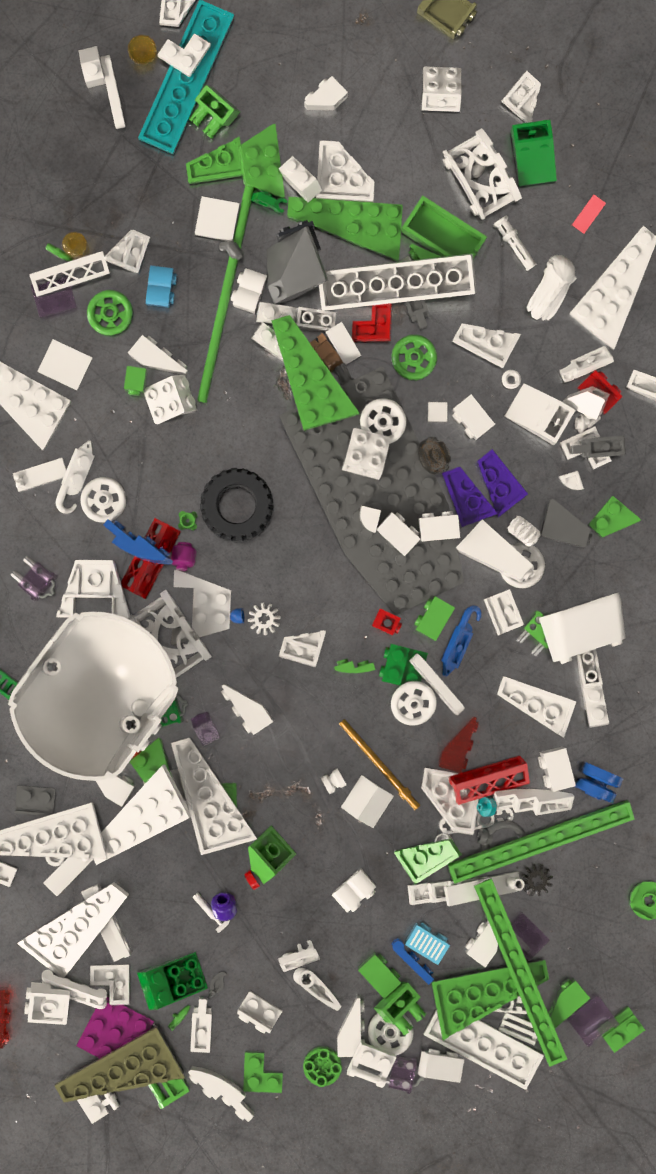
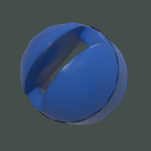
M236 608L230 613L231 621L236 624L245 622L243 608Z

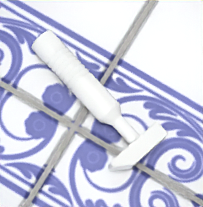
M199 892L193 896L194 900L207 915L220 925L215 930L218 933L221 932L229 924V921L222 923L217 920L213 915L211 906Z

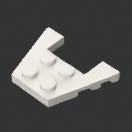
M75 560L68 580V587L62 597V604L56 617L69 618L75 614L76 598H112V614L130 619L129 609L115 561Z
M174 570V587L194 588L192 628L199 637L230 629L231 590L179 570ZM172 628L171 645L176 644L177 636L183 630L182 628ZM185 637L181 639V643L188 641Z

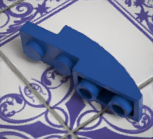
M107 519L103 524L116 535L112 543L127 553L152 563H173V560L168 557L170 553L162 547L158 549L155 546L156 542L149 536L144 538L140 535L137 537L130 531L127 533L123 530L125 526L117 520L112 522Z

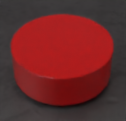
M251 870L246 872L244 876L252 889L259 888L260 884Z

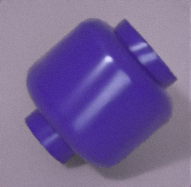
M223 892L212 898L211 908L217 920L229 921L236 916L237 905L233 895Z

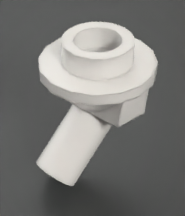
M580 414L579 418L575 419V429H578V433H582L597 423L601 417L599 416L596 420L586 418L583 414Z

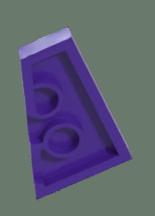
M493 449L477 461L494 508L498 513L497 517L499 518L528 493Z

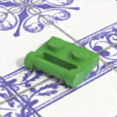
M174 1079L162 1083L169 1094L167 1098L164 1097L156 1083L148 1085L158 1100L160 1109L190 1091L184 1079Z

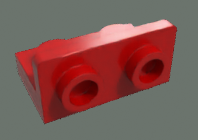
M595 370L577 389L581 391L593 386L610 394L602 412L605 415L623 396L620 394L621 390L616 385H611L607 381L608 378L603 372Z

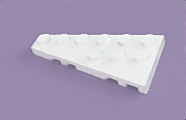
M0 362V405L44 451L68 409L71 400Z
M191 738L171 743L188 808L192 815L191 819L201 855L257 840V837Z

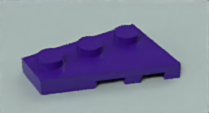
M461 467L442 473L462 527L498 514Z

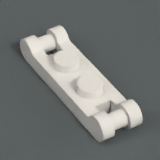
M51 970L42 972V983H50L51 989L70 990L69 999L97 1009H104L106 1007L107 992L105 989L95 990L85 984L81 985L72 982L68 978L53 975Z

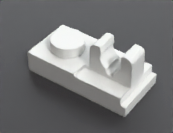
M308 941L309 947L306 950L302 948L301 944H298V953L290 952L278 958L283 972L320 960L312 941Z

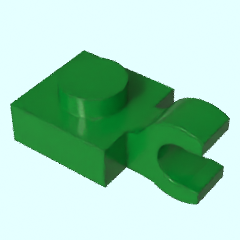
M266 191L253 193L251 201L267 208L270 207L277 213L284 212L283 209L279 208V203L285 204L288 202L285 198L274 199Z

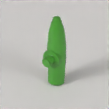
M50 243L47 244L46 250L66 261H73L60 248Z
M189 1005L183 1008L177 1015L175 1013L172 1015L174 1019L168 1026L170 1030L173 1031L182 1022L189 1012Z

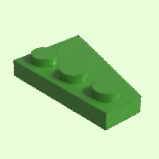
M240 137L186 163L189 184L243 176L239 149L241 145Z
M157 738L144 751L129 761L145 784L164 764L172 777L160 738Z

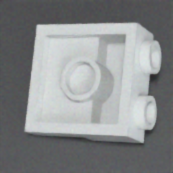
M31 982V988L27 987L26 999H30V1001L25 1002L24 1013L28 1014V1022L66 1025L70 990L51 989L50 983Z

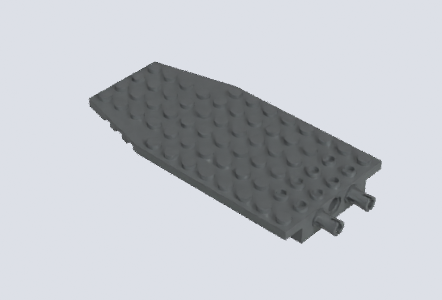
M343 363L340 365L343 373L339 366L335 367L334 370L342 383L340 384L341 388L356 407L359 415L305 431L303 430L297 407L279 415V418L345 556L393 614L398 615L427 601L429 598H433L464 583L459 553L456 549V538L432 541L419 540L404 556L377 530L376 533H373L363 526L360 520L361 506L381 510L377 527L391 512L393 514L398 512L405 519L403 523L408 528L412 525L418 532V518H423L422 514L434 513V517L442 516L441 512H449L450 508L434 473L428 471L421 462L419 456L421 445L407 416L404 433L397 441L389 444L383 472L379 480L342 470L352 431L354 428L361 429L360 417L366 405L373 400L386 398L395 401L402 407L383 366L354 379L351 378L346 364ZM383 406L382 412L390 414L391 408ZM372 410L369 417L374 420L378 413ZM392 417V425L398 426V417ZM381 418L379 421L381 425H386L387 423L385 418ZM374 424L369 427L372 433L378 431ZM389 429L387 431H383V435L390 436L392 435V432Z

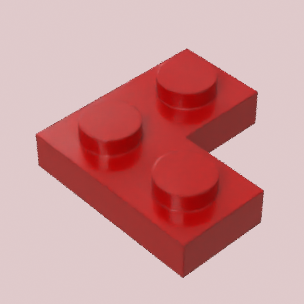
M392 303L372 305L371 321H353V342L391 341Z

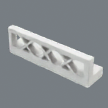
M101 251L29 274L36 296L38 297L110 274L107 263L103 260L104 252ZM102 261L105 271L96 273L90 269L93 264ZM83 268L87 270L83 278L78 279L72 276L76 269ZM64 273L69 276L65 284L60 285L54 282L57 275ZM44 279L50 281L48 288L39 292L36 282Z
M98 883L83 890L81 893L84 900L96 894L102 888ZM113 914L100 933L115 962L123 957L130 956L132 951Z

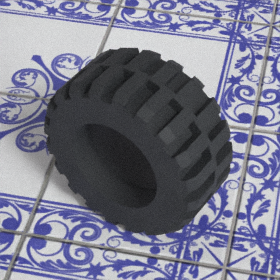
M231 468L220 471L221 473L214 475L206 483L205 489L201 494L200 510L204 522L215 535L231 542H244L259 536L267 528L274 511L273 496L270 488L264 479L248 469ZM233 487H241L248 490L255 500L254 513L248 520L242 523L229 522L221 515L219 510L221 496L225 491Z

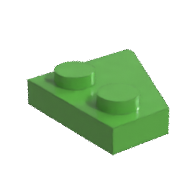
M611 496L587 526L599 536L605 537L635 524L641 519L614 496Z

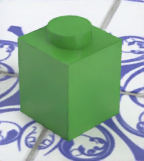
M127 366L124 390L128 391L129 395L139 396L140 393H144L147 369Z

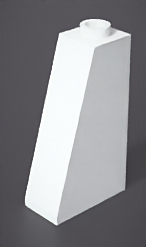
M481 520L456 547L459 553L519 582H522L524 579L527 581L534 573L532 571L534 569L533 564L484 520Z

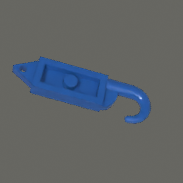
M469 606L463 613L459 625L456 626L441 660L443 662V676L447 677L455 668H459L473 636L472 626L468 623L471 614L475 611L477 613L476 620L479 621L481 618V610L478 606Z

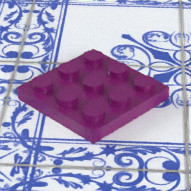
M107 995L106 1007L104 1009H95L76 1046L101 1058L149 1031L155 1020L127 1005H110V996Z

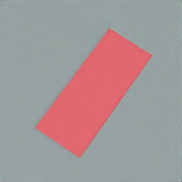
M593 195L572 226L585 233L606 203Z

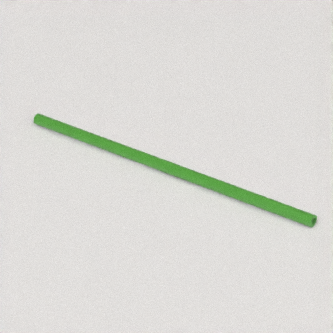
M245 185L233 241L238 244L240 250L251 206V198L255 188ZM230 256L197 401L202 403L207 402L238 260Z

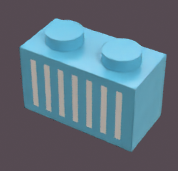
M416 923L405 940V945L438 965L450 946L449 942H447L448 938L441 933L437 935L432 933V928L424 923H421V925Z

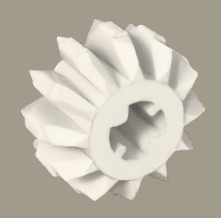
M521 516L513 519L508 526V531L528 547H532L541 536L540 531Z
M261 603V610L255 605L254 609L257 613L249 612L250 615L255 616V618L248 619V622L255 621V624L250 628L254 629L258 626L257 634H260L262 628H264V635L268 634L267 628L272 633L275 632L272 624L279 627L280 624L274 622V619H281V616H273V614L277 613L278 609L276 608L270 612L272 604H269L267 609H265V603ZM263 613L270 617L266 624H262V621L259 622V618L262 617Z

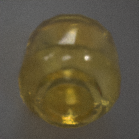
M70 232L63 238L62 248L67 256L78 259L87 253L88 243L82 234Z

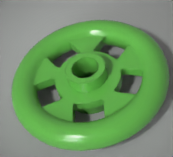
M115 290L99 292L88 304V321L94 330L103 335H116L123 332L132 320V305L121 292ZM110 297L113 299V303H104V298ZM120 303L123 304L125 309L122 312H119L117 307ZM96 306L102 307L100 315L95 314ZM108 310H113L112 316H107ZM120 317L123 321L116 326L113 322ZM101 319L109 322L107 327L99 324Z
M408 335L401 338L395 344L392 351L394 369L399 375L409 380H419L427 377L434 370L437 363V352L434 345L429 339L421 335ZM413 342L415 348L407 350L405 345ZM422 345L428 350L425 354L419 349ZM399 354H405L406 362L399 361ZM417 354L418 359L412 360L411 355ZM424 359L429 361L426 368L420 366ZM408 365L416 367L415 372L407 371Z

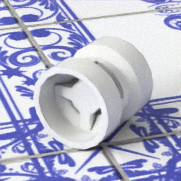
M338 768L332 771L330 776L324 775L321 777L329 794L335 792L336 787L342 788L346 786Z

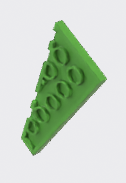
M289 197L288 218L298 222L308 220V222L313 221L314 227L320 229V231L337 236V238L359 247L367 248L379 255H384L399 262L403 205L316 198L307 202L302 197Z
M545 960L527 963L537 986L549 980ZM508 967L431 982L442 1040L447 1039L452 1034L459 1032L466 1026L480 1020L519 996Z

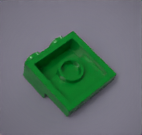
M390 644V647H386L383 657L387 658L385 666L381 665L379 677H382L381 681L400 686L411 681L421 682L422 676L409 660L418 654L426 661L428 653Z

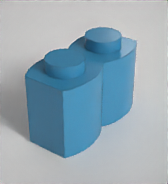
M150 265L146 305L169 308L170 304L174 303L175 293L172 292V285H176L177 274L174 273L173 268Z

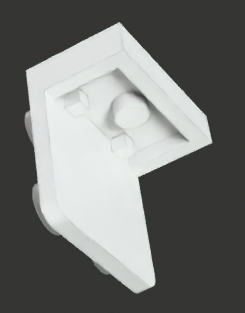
M185 374L168 377L145 388L144 394L155 424L163 423L181 414L197 411L195 399L191 394L189 382Z

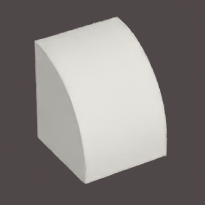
M361 506L360 520L367 530L376 533L381 510Z

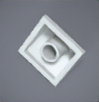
M361 775L341 808L359 821L374 828L394 795Z

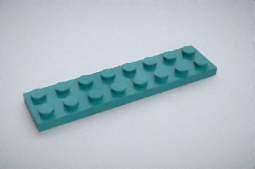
M203 0L198 1L179 46L184 49L194 33L210 43L211 46L191 77L170 65L139 134V140L174 155L189 117L197 103L195 98L202 91L235 17L233 13Z

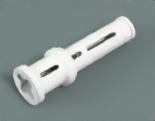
M507 215L493 224L502 234L503 241L510 244L527 271L537 265L517 236V229L512 227Z

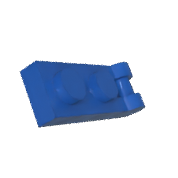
M394 939L392 942L393 950L429 985L434 980L432 976L434 972L426 964L422 966L418 962L420 958L413 951L409 953L404 948L401 939Z

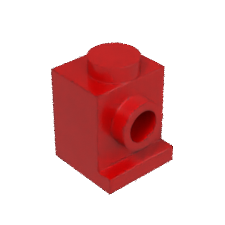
M379 609L372 626L393 636L394 632L398 634L402 623L399 622L400 617ZM389 619L391 626L386 627L384 621Z

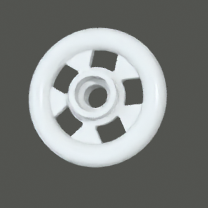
M386 398L376 399L366 405L361 413V430L371 432L369 427L374 424L378 430L376 434L383 435V431L390 429L392 435L387 437L391 438V444L397 441L404 433L406 415L402 407L395 401ZM383 406L391 408L390 414L382 412ZM372 410L378 413L374 420L369 417ZM392 417H398V426L392 425ZM381 418L386 419V425L380 424L379 421Z
M95 478L84 487L81 493V506L84 513L96 522L105 523L107 519L113 521L125 509L126 493L121 484L112 478ZM101 485H109V491L101 490ZM91 490L97 492L94 499L89 498ZM117 493L119 501L113 502L112 494ZM102 496L107 498L105 503L100 502ZM93 504L100 508L97 513L90 508ZM112 506L114 511L106 514L104 510Z
M523 543L511 545L521 555L523 550L530 552L529 558L524 557L530 563L537 561V570H532L534 573L527 581L519 582L501 573L503 579L516 588H528L535 585L542 578L545 571V560L542 553L535 546L528 547Z
M418 681L407 682L398 687L394 692L391 700V709L394 716L400 722L406 725H419L429 720L434 714L436 696L433 690L425 683ZM415 689L422 690L421 696L414 694ZM404 692L409 695L405 701L400 699ZM423 700H429L428 707H423ZM416 701L417 705L412 707L411 703ZM403 706H405L406 710L408 711L404 715L400 711V708H402ZM421 711V716L413 717V713Z
M377 1013L369 1023L368 1039L372 1046L399 1055L405 1052L411 1045L414 1031L413 1028L411 1031L408 1029L409 1033L406 1036L400 1037L398 1027L395 1024L386 1023ZM404 1014L403 1017L412 1025L410 1019ZM380 1021L385 1023L381 1031L376 1028ZM388 1029H392L394 1031L393 1036L390 1037L387 1035ZM380 1035L386 1041L383 1045L376 1039ZM398 1040L399 1046L392 1048L390 1042Z

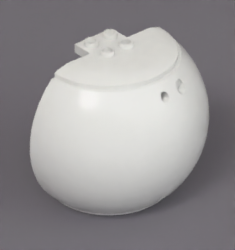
M83 612L80 614L75 613L63 622L13 689L8 705L11 706L12 722L20 740L39 762L49 769L70 778L97 781L106 780L108 777L110 779L115 778L123 771L136 752L145 750L150 743L148 738L151 734L155 735L162 725L159 724L162 721L161 717L175 700L178 687L175 686L177 684L176 676L167 653L146 629L116 614ZM49 663L53 664L54 666L53 670L49 671L47 667ZM127 721H131L132 726L130 728H127Z

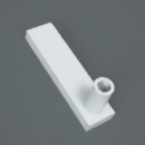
M513 871L444 886L447 906H453L479 900L474 885L492 878L499 895L522 891L525 884L519 878V872Z

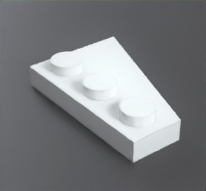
M462 323L452 342L503 368L521 334L485 329V327Z

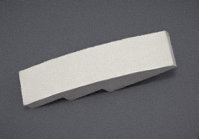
M512 789L495 791L493 799L496 801L497 810L513 808L515 813L533 810L535 815L571 810L574 795L572 793L541 789Z
M483 876V877H472V878H469V879H467V880H464V881H461V882H458V883L467 882V881H472V880L481 879V878H486L487 876ZM453 880L408 885L410 905L446 901L444 886L453 885L454 882Z

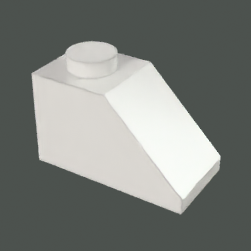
M97 46L79 50L81 67L87 87L106 84Z

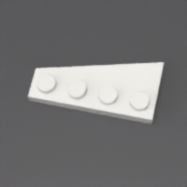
M503 676L497 695L564 738L576 701Z

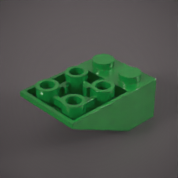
M551 120L512 125L510 131L519 187L557 181Z
M196 952L137 972L149 1010H158L208 989Z

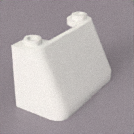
M619 592L539 618L553 662L560 661L561 664L572 661V656L608 644H612V647L623 644L622 640L626 639Z

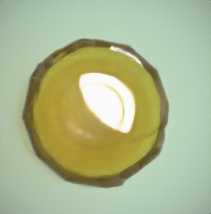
M140 34L130 40L127 51L131 60L137 64L145 65L153 61L156 54V46L154 40L149 36Z

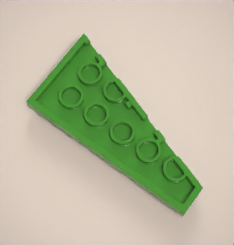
M288 315L271 320L303 430L359 415L356 407L292 317Z

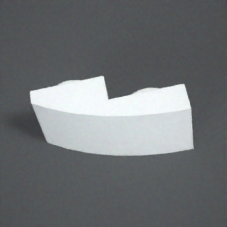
M342 322L325 332L343 363L347 365L361 356Z

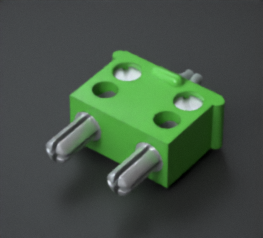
M538 610L535 611L536 614L523 627L525 631L517 638L520 643H523L531 634L540 642L532 650L534 656H537L544 647L548 648L547 642L544 641L545 635L539 618L546 614L551 615L550 612L542 614ZM535 624V629H530V625Z

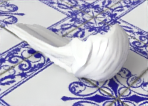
M554 255L547 262L543 279L527 305V311H531L534 319L538 320L542 317L543 321L549 320L558 311L570 284L577 279L575 267L570 259L562 255Z

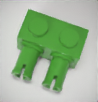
M206 85L195 98L199 107L189 117V120L199 126L208 113L211 114L213 119L203 132L207 133V136L213 138L221 126H230L241 111L215 88Z
M401 982L395 990L374 1007L375 1011L386 1023L395 1024L403 1035L408 1034V1029L411 1031L413 1028L403 1017L407 1011L411 1013L417 1022L423 1019L421 1016L425 1017L426 1015L425 1011L416 1003L421 997L406 982Z

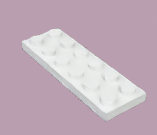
M437 1010L423 1033L428 1038L525 1090L544 1057L542 1053L481 1020L473 1022L447 1039L442 1040Z

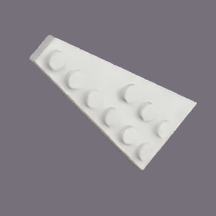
M644 226L570 312L573 318L612 350L615 349L656 245V236Z
M165 764L158 769L101 832L108 859L192 816ZM94 859L96 865L99 864V863H101V862H103V861H105V860H107V859Z
M93 803L0 830V855L108 859Z
M113 882L20 940L17 944L57 976L64 978L129 893Z

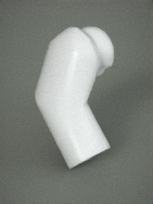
M479 155L477 156L480 160L484 161L483 155L482 159L479 157ZM475 162L471 170V179L479 178L484 172L485 166Z

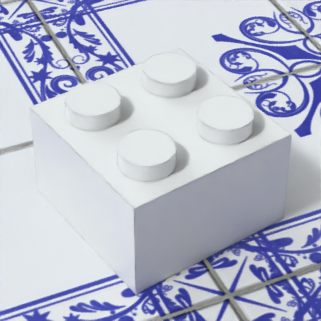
M558 747L540 752L541 757H538L540 768L545 771V775L542 776L545 787L555 792L576 786L566 748Z

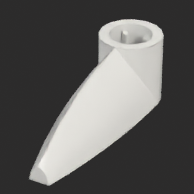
M304 967L295 970L293 978L297 984L301 985L327 1006L337 1011L341 1008V1005L331 991L313 972ZM304 974L306 976V980H303L302 978Z

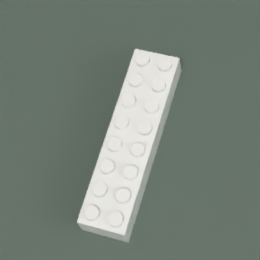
M473 254L325 270L328 281L319 285L322 311L470 295L477 292Z

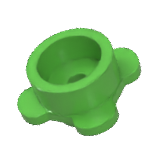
M181 511L179 513V529L195 530L197 528L195 523L198 515L196 512L186 513Z

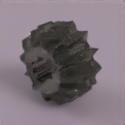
M533 863V870L526 866L525 870L528 874L521 873V876L526 878L523 880L524 884H527L523 890L526 892L531 889V896L535 894V891H537L538 896H541L542 889L545 893H548L545 886L552 887L553 885L547 881L553 879V876L547 875L550 870L548 868L543 870V864H540L537 869L536 864ZM540 875L541 882H537L535 885L532 878Z

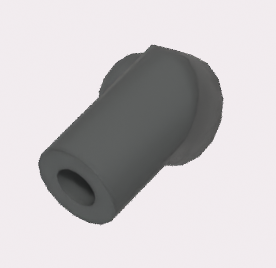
M220 242L219 249L227 251L231 258L240 260L243 257V251L240 250L236 242Z

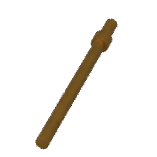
M345 719L341 721L339 725L398 790V795L403 800L405 799L414 810L418 809L421 805L411 795L412 792L409 788H405Z

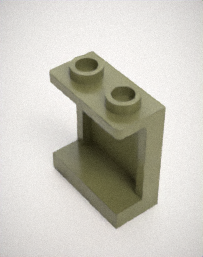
M423 0L418 6L417 13L454 40L457 35H462L466 29V22L468 20L472 21L476 16L477 4L475 2L472 4L468 0Z

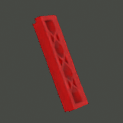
M154 518L144 538L149 536L156 542L155 546L158 549L162 547L170 553L181 531ZM158 525H161L159 533L155 534ZM134 556L121 581V585L128 591L146 599L164 564L143 560L142 566L138 568L137 565L142 559ZM134 577V581L129 587L127 584L130 578Z
M521 756L449 776V783L454 788L458 805L493 795L495 791L510 790L530 784L528 766ZM523 772L524 779L513 780L517 773ZM498 779H507L503 785H495ZM487 783L488 787L485 791L480 792L477 790L481 784ZM467 788L471 790L467 796L461 797L460 790Z

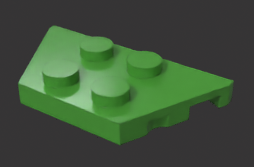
M272 124L239 146L244 185L252 188L255 187L259 191H266L277 196V198H285L282 174L279 170L281 163L276 124Z

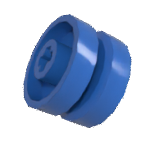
M584 762L581 771L583 774L590 776L591 779L587 780L583 777H578L574 787L585 791V794L596 799H603L614 803L617 794L615 791L608 789L607 786L620 788L624 779Z

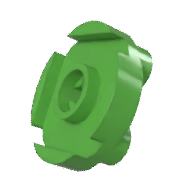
M642 881L630 893V907L642 919H656V882ZM652 895L654 903H649L648 906L645 905V897Z

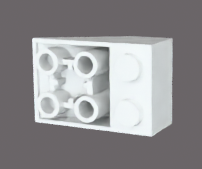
M523 384L504 417L550 444L555 445L574 414L575 409L533 387Z
M227 684L222 685L224 690L221 693L227 701H232L234 706L231 708L237 717L241 715L245 721L242 725L248 733L252 732L254 735L274 721L263 704Z

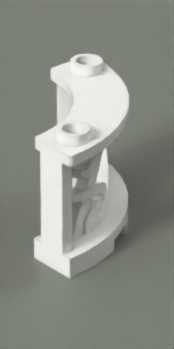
M481 128L475 132L476 136L448 152L447 150L443 151L445 157L443 162L447 169L451 168L472 204L469 207L473 215H478L483 220L487 215L508 203L522 199V196L513 177L508 175L509 173L505 169L507 165L500 153L496 152L493 142ZM466 153L467 155H469V158L461 155ZM485 154L488 156V160L482 161L477 156L479 155L482 159V155ZM459 157L463 162L459 164L454 159ZM474 161L482 166H495L489 177V186L481 185L471 180V170ZM464 168H465V172H464V176H463V174H462V172L460 171V169H464ZM498 176L501 178V182H495L496 187H494L493 178ZM471 188L478 191L476 195L473 194ZM508 193L504 197L497 200L496 195ZM488 194H492L493 203L482 209L479 199L484 198L487 203Z
M164 590L160 593L161 597L136 614H131L130 620L143 627L140 622L152 614L155 617V622L146 620L149 622V626L144 629L149 633L151 632L157 641L160 624L167 628L181 626L183 630L176 639L178 649L162 646L169 659H173L175 664L178 662L177 655H181L183 663L174 669L177 678L203 659L206 661L212 656L194 629L185 620L186 618L167 590ZM161 607H163V608L161 609V611L159 612V614L157 615V614L155 613V611H157L158 609H160ZM172 616L174 621L172 624H168L163 621V618L168 620V617ZM183 637L189 641L188 644H183L184 649L181 647V639ZM198 652L188 660L186 659L185 655Z

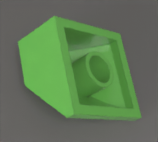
M272 826L264 831L248 847L251 870L263 884L273 878L296 855L294 850Z

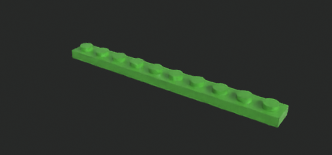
M625 800L448 864L452 880L455 884L634 820V815L630 802Z
M492 878L474 885L549 1067L567 1060Z

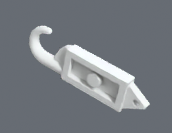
M89 440L78 449L75 448L62 480V486L56 498V506L62 513H72L77 507L76 504H73L71 508L67 509L63 506V501L66 494L75 495L82 489L95 457L92 454V445Z

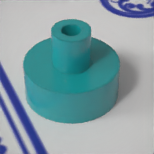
M491 797L481 798L477 804L479 814L483 817L493 816L497 810L496 801Z

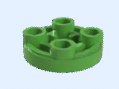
M325 1046L312 1049L304 1059V1074L311 1083L318 1087L331 1085L339 1078L342 1071V1062L340 1057H338V1053Z

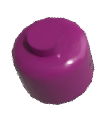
M178 542L177 545L173 546L171 559L173 560L172 565L176 566V570L187 571L188 568L195 565L197 551L192 547L191 543Z

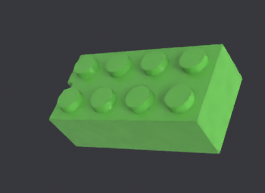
M423 195L401 229L403 234L441 257L473 254L474 260L487 239V236Z

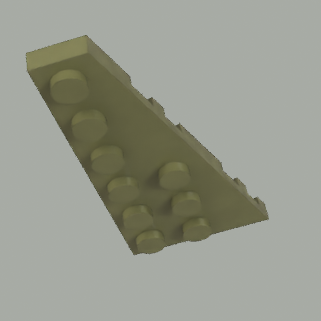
M156 1026L57 1082L54 1086L65 1103L90 1096L144 1087L149 1084L184 1079L185 1075Z

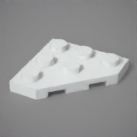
M320 141L317 181L322 191L316 195V199L373 202L374 181L363 171L362 167L348 154L340 142Z
M425 768L422 790L454 832L473 835L479 799L458 805L454 788L449 783V776L458 773ZM468 788L460 790L461 797L467 796L471 790Z

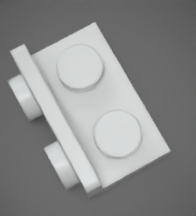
M252 991L248 992L237 1011L242 1021L246 1023L252 1022L256 1025L255 1028L262 1033H270L282 1013L281 1009Z

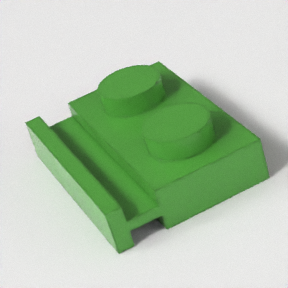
M628 1006L597 1028L614 1053L645 1031Z

